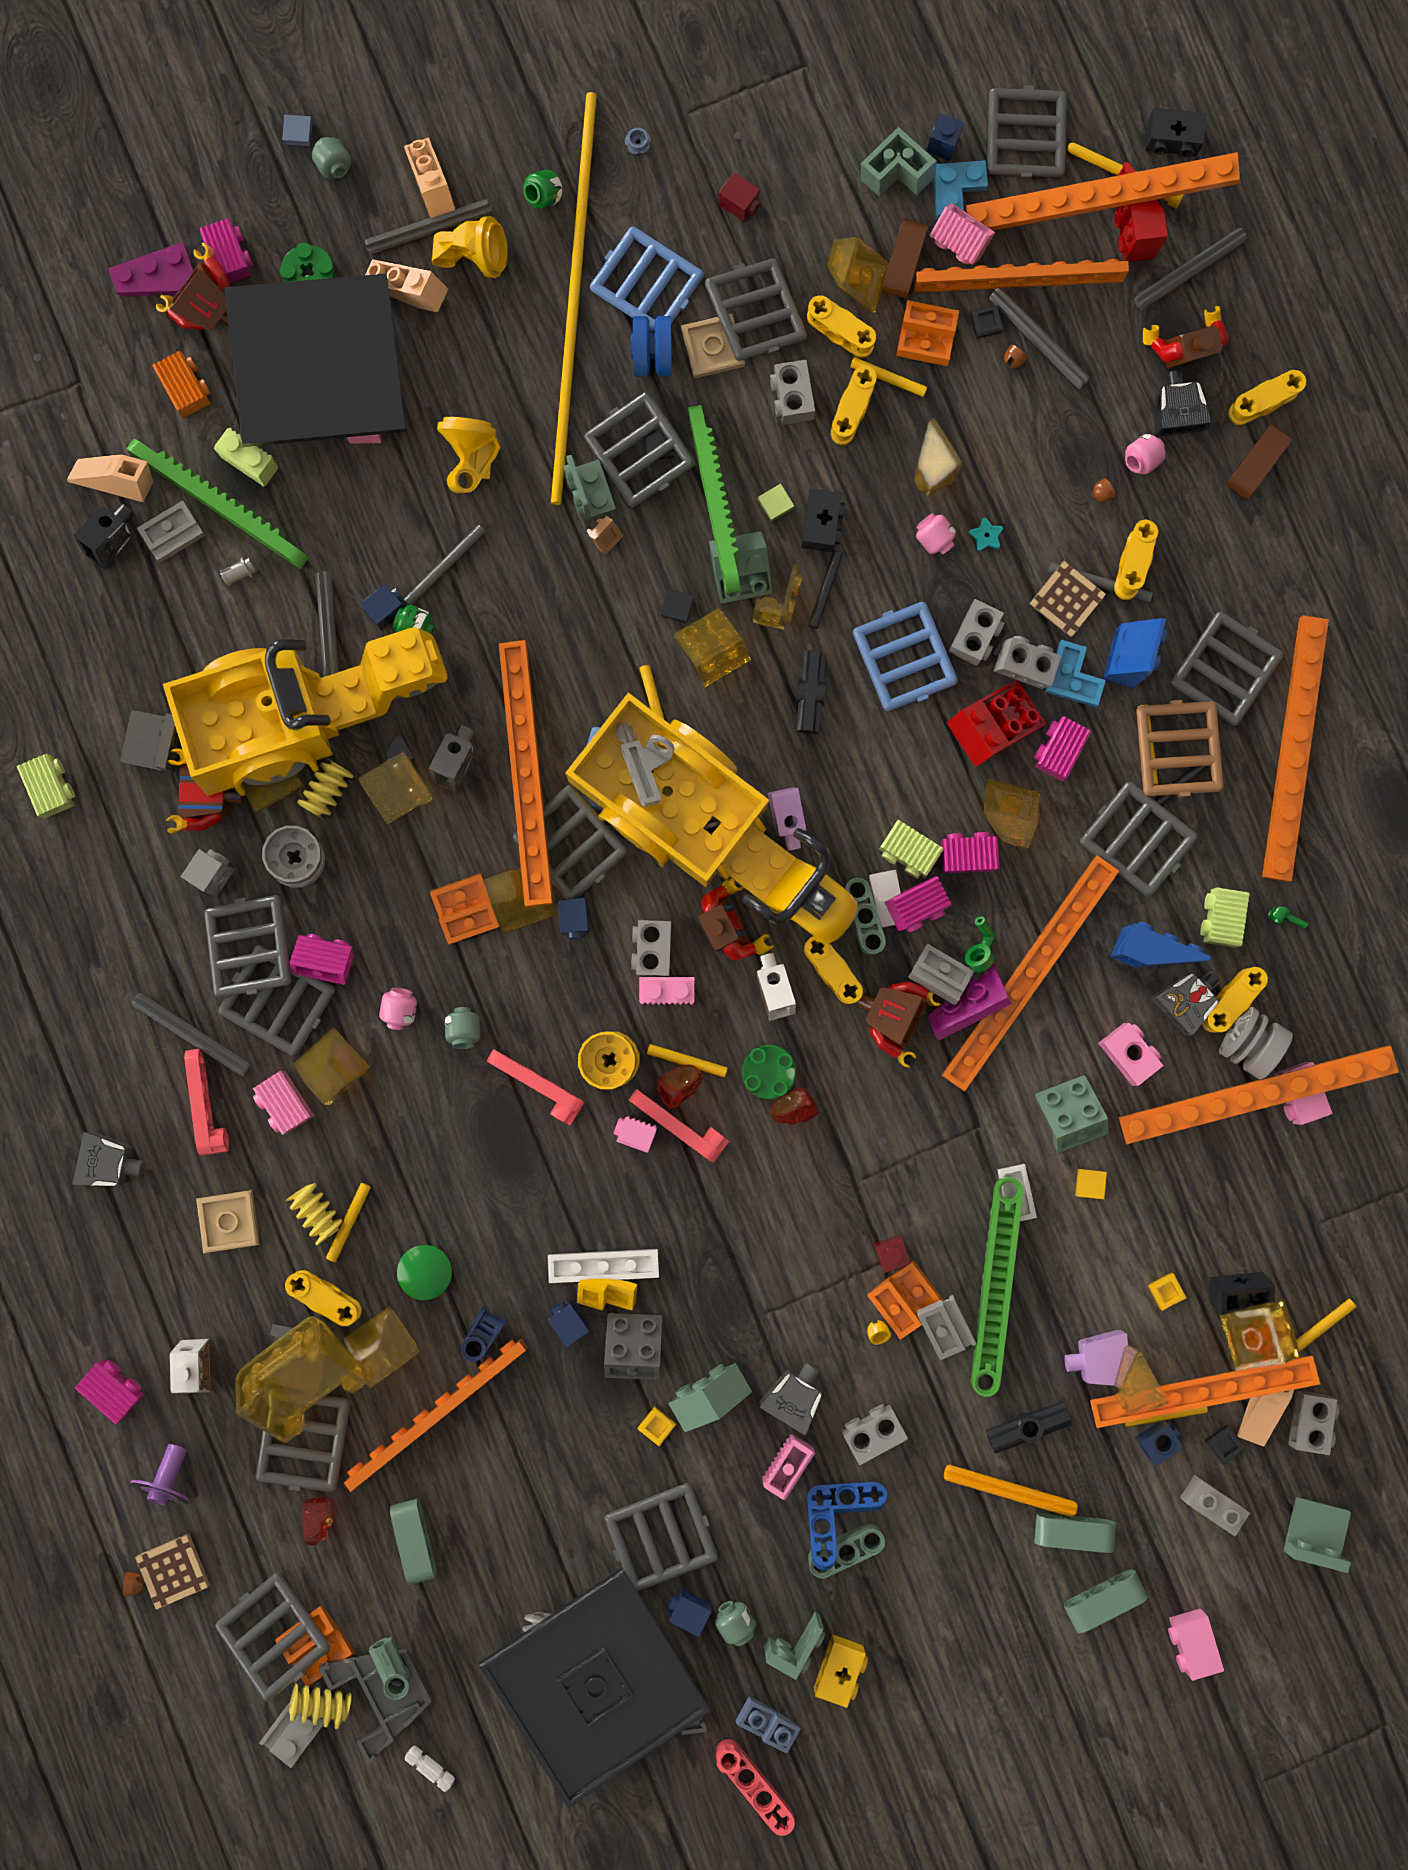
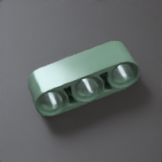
M853 878L847 883L845 889L850 893V886L858 884L864 890L862 897L855 898L858 908L852 924L857 941L864 954L869 956L876 955L885 947L884 932L868 882L862 878ZM860 910L870 912L872 918L870 923L863 924L858 920L857 915ZM872 935L878 938L879 947L876 950H871L866 946L865 940L867 936Z
M419 1498L391 1505V1520L407 1584L411 1585L437 1578L435 1559Z
M1037 1513L1034 1543L1045 1547L1112 1553L1115 1547L1116 1522L1101 1518Z
M866 1523L836 1537L837 1561L828 1570H820L813 1564L810 1551L808 1555L810 1571L817 1578H827L880 1553L885 1546V1539L881 1529L874 1523ZM869 1533L878 1535V1540L874 1544L864 1542L866 1535ZM825 1542L821 1544V1554L817 1555V1557L828 1559L832 1554H827ZM844 1545L853 1547V1552L848 1556L839 1554L840 1548Z
M1132 1569L1124 1571L1065 1602L1064 1608L1076 1632L1083 1633L1142 1604L1147 1600L1148 1595L1136 1571Z

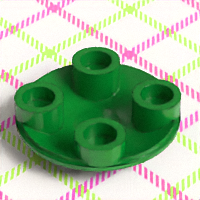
M763 1045L753 1049L745 1058L742 1066V1078L748 1090L757 1097L775 1099L786 1094L793 1086L796 1078V1066L791 1055L783 1048L775 1045Z
M419 1245L411 1248L402 1256L397 1268V1278L399 1285L407 1295L418 1300H430L438 1297L447 1289L452 1279V1267L446 1254L438 1247Z

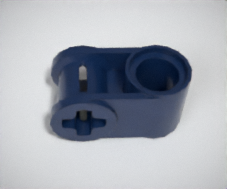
M483 1306L461 1346L463 1357L470 1362L481 1360L493 1341L498 1337L507 1320L505 1318L499 1319L489 1313L487 1308ZM470 1341H477L481 1344L482 1351L480 1354L473 1355L468 1351L467 1346Z

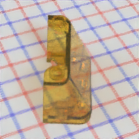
M310 1316L240 1369L235 1381L236 1415L283 1443H287L302 1432L305 1425L304 1411L340 1384L349 1393L362 1388L367 1383L366 1369L324 1322L314 1316Z

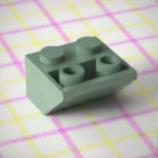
M761 531L735 536L739 551V565L736 567L740 583V592L726 594L715 540L709 541L720 604L773 593L767 546Z

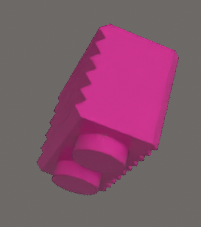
M226 218L215 224L211 223L200 228L204 243L212 247L214 251L213 257L217 259L224 269L229 283L252 276L249 267L253 266L248 250L243 251L240 243L244 242V238L239 226L234 227L230 218Z
M1064 716L1058 722L1053 721L1046 735L1050 736L1047 744H1041L1034 756L1037 759L1034 767L1063 782L1069 776L1092 731Z
M990 832L974 833L972 838H963L962 833L948 834L947 839H943L940 842V846L944 848L941 852L942 874L997 871L999 869L997 836L991 837Z
M937 876L927 879L884 902L897 930L907 929L908 932L922 927L921 921L928 917L932 921L945 915L943 909L951 906V902L946 896L942 883Z
M308 934L307 937L299 935L290 960L291 971L294 975L298 974L299 976L303 975L304 977L345 985L354 957L353 947L343 940L330 942L323 940L315 934Z
M103 1359L90 1369L75 1386V1389L114 1424H118L124 1420L144 1397V1394L140 1392L141 1386L131 1378L127 1380V1378L119 1373L121 1369L116 1363Z

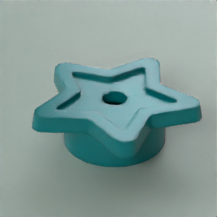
M983 518L979 528L969 531V534L975 538L977 551L980 552L984 548L989 547L999 549L998 536L1002 532L1003 527L992 526L987 518ZM988 533L989 537H985L984 534Z

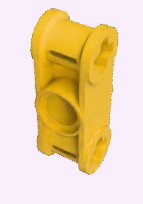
M815 296L810 300L807 321L811 327L817 329L832 342L842 346L856 357L865 358L872 353L876 341V333L872 327L825 296Z
M863 365L856 368L840 400L831 429V438L838 445H847L852 441L859 423L866 413L877 378L875 370L870 366ZM862 379L867 380L865 384L860 383ZM843 426L847 427L844 433L840 432Z
M1290 370L1241 394L1228 410L1229 419L1236 425H1244L1293 401L1306 386L1304 374L1298 370Z
M1150 520L1139 521L1127 538L1114 585L1115 594L1123 600H1130L1136 596L1138 590L1145 582L1151 565L1158 528Z
M814 936L805 943L804 953L815 967L818 975L842 1003L852 1004L857 1002L862 997L863 988L847 963L830 943L825 944ZM812 942L816 945L819 943L823 945L821 949L822 955L817 952L811 953ZM845 985L855 987L856 990L853 992L854 998L843 995L846 991Z
M1252 967L1238 972L1233 980L1217 995L1218 1003L1204 1020L1202 1027L1212 1033L1227 1031L1265 988L1268 981L1265 971L1259 967ZM1248 975H1254L1253 982L1255 984H1249L1251 979ZM1213 1016H1220L1218 1018L1220 1025H1214L1215 1019Z
M300 1270L290 1275L286 1280L285 1289L290 1296L338 1325L349 1326L361 1316L362 1307L356 1299L309 1271ZM302 1278L304 1280L302 1285L305 1287L299 1290L297 1288L298 1283L295 1280ZM349 1306L351 1308V1315L346 1318L343 1316L345 1314L343 1309Z

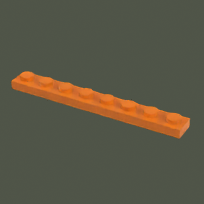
M1109 259L1105 262L1093 263L1092 260H1084L1077 264H1067L1064 261L1055 262L1052 265L1030 263L1015 267L1012 264H1005L999 268H988L984 265L976 266L973 269L951 267L941 271L926 268L916 272L914 293L997 289L998 287L1019 288L1116 283L1124 281L1129 272L1128 261Z
M522 1338L516 1343L513 1339L499 1349L502 1354L495 1360L491 1356L478 1366L480 1372L474 1377L468 1374L456 1384L459 1389L450 1395L447 1391L435 1401L437 1406L433 1410L428 1412L425 1409L413 1419L415 1424L408 1430L405 1427L398 1430L391 1436L393 1442L386 1448L383 1444L378 1446L369 1454L372 1459L363 1465L360 1461L347 1472L350 1477L344 1482L349 1491L354 1490L525 1352L528 1346Z
M1311 1355L1091 1399L1090 1402L1096 1427L1100 1428L1319 1385L1320 1381L1313 1356Z

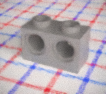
M800 360L775 364L774 374L770 375V384L772 391H777L778 400H774L776 417L781 416L782 425L814 420L815 407L807 361ZM791 376L796 382L787 384L783 381V378ZM797 402L801 407L797 410H792L787 404Z
M974 599L948 653L975 666L979 664L981 659L986 661L993 646L989 645L992 636L998 637L1003 628L1004 622L1000 620L1004 613ZM986 617L990 621V626H980L978 618ZM966 641H975L979 646V650H969L966 646Z
M1014 636V638L1003 641L994 672L1044 689L1052 686L1061 656L1053 653V649L1048 646L1038 645L1036 647L1029 644L1028 639ZM1014 650L1017 651L1020 656V660L1018 663H1016L1012 657V653ZM1038 659L1042 661L1044 666L1042 672L1038 670L1036 665Z
M199 849L181 875V878L203 892L217 897L235 869L228 866L230 860L211 849L207 853Z
M638 920V927L633 926L632 943H637V954L632 953L631 970H636L637 976L669 977L671 921ZM655 928L659 931L660 936L656 942L650 943L644 939V933L647 929ZM648 955H654L659 960L658 966L653 970H648L643 966V960Z
M1296 1390L1288 1445L1300 1451L1330 1455L1331 1448L1334 1447L1336 1441L1333 1429L1334 1421L1339 1417L1337 1399L1329 1395ZM1321 1403V1412L1318 1415H1313L1314 1405ZM1317 1430V1440L1313 1443H1310L1309 1435L1311 1434V1432Z
M883 1404L876 1406L869 1411L870 1415L862 1420L855 1418L845 1424L846 1428L842 1430V1433L859 1466L908 1439L890 1405L886 1407ZM888 1419L892 1421V1428L889 1431L881 1432L878 1430V1425L882 1420ZM866 1433L868 1441L864 1445L855 1444L854 1438L857 1434Z
M1196 1475L1193 1476L1180 1497L1193 1509L1233 1536L1237 1535L1250 1514L1241 1505Z

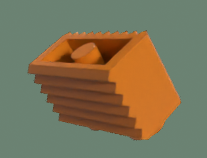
M177 351L171 356L163 358L162 361L153 364L154 370L183 419L211 404L207 397L211 392L203 379H197L195 373L199 370L191 356L186 358L181 351Z

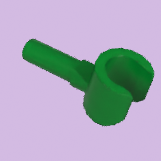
M1276 906L1268 915L1277 924H1282L1286 919L1304 929L1308 925L1307 922L1290 914L1286 907Z

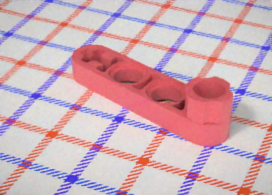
M200 1048L186 1050L185 1067L197 1152L200 1156L228 1152L229 1136L226 1128L214 1129L203 1052Z
M495 1049L492 1050L487 1059V1062L554 1100L556 1104L550 1114L570 1126L573 1124L585 1103L583 1100Z
M638 1089L629 1098V1101L712 1163L717 1160L730 1142L711 1127L701 1137Z
M725 1739L721 1741L716 1749L717 1767L719 1770L728 1775L775 1834L785 1836L791 1833L795 1825L794 1814L791 1808L735 1740ZM724 1754H734L735 1763L729 1757L724 1759ZM744 1769L751 1770L755 1775L754 1779L749 1783H743L738 1778L739 1773ZM762 1791L769 1792L772 1796L771 1802L767 1805H761L756 1800L757 1795ZM775 1807H776L777 1813H778L782 1818H784L785 1816H787V1824H786V1825H784L783 1823H779V1824L777 1825V1816H776V1814L773 1812V1809H774Z

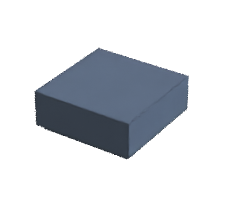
M284 115L283 143L286 145L310 146L312 132L311 116Z

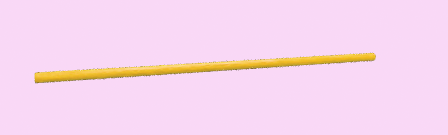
M593 92L586 94L551 504L561 505L563 466H565L597 99V95Z

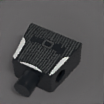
M1182 370L1169 372L1167 374L1168 385L1161 387L1156 394L1155 437L1205 431L1212 421L1200 384L1198 382L1185 383Z
M120 504L113 513L107 508L101 507L73 534L83 554L106 570L130 539L131 534L126 523L134 516V513L124 504Z

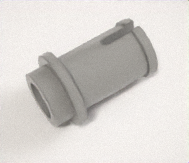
M242 557L240 562L220 570V574L227 586L247 576H254L253 573L257 572V569L250 557L246 559Z

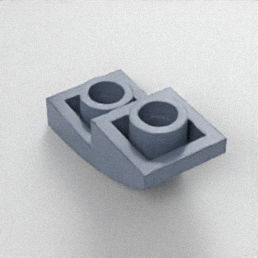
M750 1696L735 1720L738 1726L760 1736L764 1743L785 1753H788L801 1729L800 1726Z

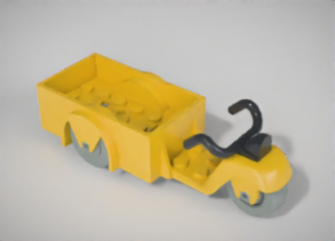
M627 693L565 773L570 784L603 808L598 818L601 821L609 822L628 841L652 855L662 868L671 860L705 887L708 886L716 874L726 881L731 877L758 898L756 899L747 894L742 899L743 904L756 911L766 920L775 924L784 923L791 919L825 944L839 939L853 922L858 904L845 888L826 875L830 865V852L826 845L801 828H797L793 833L794 838L807 844L818 853L819 863L817 868L795 858L764 834L766 828L759 819L767 809L769 799L736 775L737 767L715 745L686 724L678 720H673L669 724L630 693ZM626 722L628 727L631 726L636 735L634 741L640 740L643 748L646 747L652 735L667 738L675 747L670 761L653 770L652 775L661 794V800L658 804L642 807L638 799V794L630 778L626 762L621 754L620 747L623 742L618 740L615 733L616 729H618V723ZM655 742L660 748L668 749L664 744ZM713 816L721 823L711 835L703 828Z

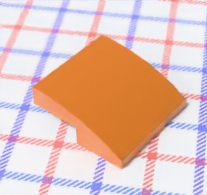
M907 300L896 356L948 366L959 310Z
M481 873L430 891L448 945L499 927Z
M914 1260L910 1261L911 1264L900 1268L867 1295L900 1340L922 1325L917 1315V1310L940 1300L944 1301Z
M319 1606L309 1615L330 1644V1650L305 1671L306 1675L301 1678L303 1683L309 1687L323 1678L319 1670L320 1664L347 1659L356 1654L345 1635L323 1606ZM300 1621L293 1627H291L289 1630H287L285 1633H283L281 1636L276 1638V1643H278L293 1629H295L300 1624ZM306 1633L288 1648L283 1655L288 1664L293 1663L295 1665L311 1652L316 1645L309 1634Z

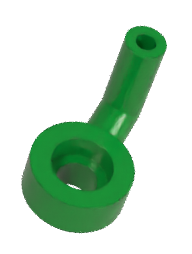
M979 916L975 919V924L984 937L980 944L972 946L965 955L967 965L974 972H983L989 969L994 962V954L990 948L995 939V933L983 916Z

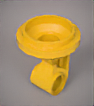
M485 216L480 218L479 221H466L453 232H438L434 235L432 263L438 267L452 268L461 257H466L477 265L484 276L497 278L504 270L508 257L504 229L495 218Z
M444 417L443 422H438L437 430L452 445L460 458V463L450 472L447 478V485L452 492L457 494L471 492L477 487L481 479H490L491 463L496 458L500 449V444L496 438L497 430L491 428L492 424L490 422L462 417ZM460 474H463L467 480L464 488L458 483Z

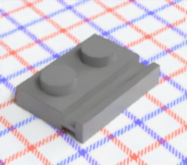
M183 500L137 528L159 563L205 536Z
M927 943L908 978L956 1005L974 971Z
M953 1295L949 1296L950 1298L945 1301L940 1300L917 1310V1315L940 1360L965 1350V1347L969 1345H977Z
M289 1702L259 1744L262 1746L264 1744L270 1749L269 1751L292 1768L323 1726V1718L319 1719L316 1726L313 1725L312 1716H309L305 1724H302L301 1714H298L294 1722H291Z

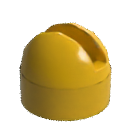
M877 1320V1323L873 1324L871 1322L869 1324L867 1334L872 1344H882L890 1339L891 1333L885 1322Z

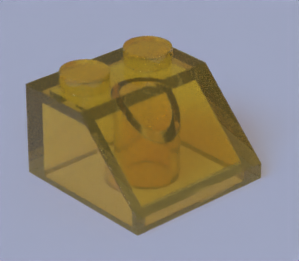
M1285 1301L1256 1305L1220 1315L1236 1371L1285 1364L1301 1356Z

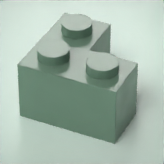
M899 127L861 163V181L879 197L898 179L913 193L918 195L936 177V160Z
M736 1363L724 1367L723 1364L718 1365L709 1372L710 1377L708 1379L704 1377L694 1383L692 1387L690 1384H687L675 1392L677 1397L668 1404L685 1432L719 1420L752 1393Z

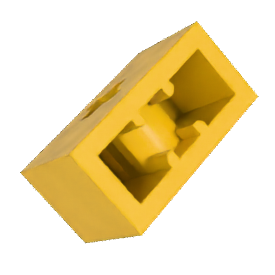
M832 1634L814 1685L816 1697L846 1708L848 1707L850 1699L854 1700L858 1692L859 1683H856L859 1672L864 1673L868 1662V1656H865L866 1653L863 1645ZM843 1667H845L847 1669V1672H843L842 1675L839 1676L837 1671L841 1672L843 1670Z

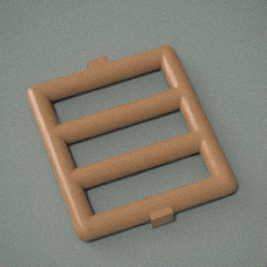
M1172 700L1169 702L1170 704L1139 706L1136 713L1144 794L1146 796L1177 794L1178 797H1189L1191 793L1221 791L1224 785L1216 703L1213 701L1182 703V700ZM1206 712L1207 728L1149 732L1148 716ZM1208 739L1210 755L1151 758L1150 743ZM1211 765L1212 781L1154 785L1152 769Z

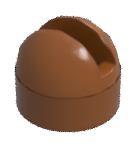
M1012 344L1004 354L1005 364L1009 361L1013 362L1010 368L1020 367L1028 358L1021 349Z
M1106 478L1097 482L1093 487V497L1099 502H1107L1116 496L1114 488Z
M125 1572L123 1596L137 1595L142 1591L144 1579L139 1573Z

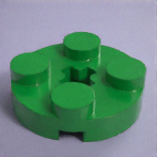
M300 243L296 248L290 250L284 257L280 267V274L284 282L335 278L334 266L330 256L320 247L309 245L308 243ZM312 267L314 275L303 277V269Z

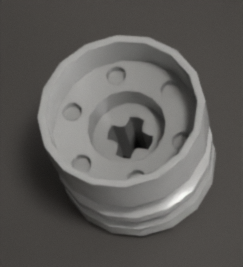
M284 826L276 829L267 837L262 848V860L266 869L281 884L290 888H303L313 884L321 876L325 867V853L321 844L307 829L299 826ZM292 855H299L302 860L300 863H293L290 857Z
M1249 1007L1226 1032L1219 1048V1054L1226 1058L1231 1056L1230 1061L1235 1064L1246 1057L1243 1070L1262 1080L1280 1062L1291 1043L1293 1035L1292 1032L1278 1023H1273L1265 1030L1268 1017L1263 1014L1259 1016L1257 1009Z

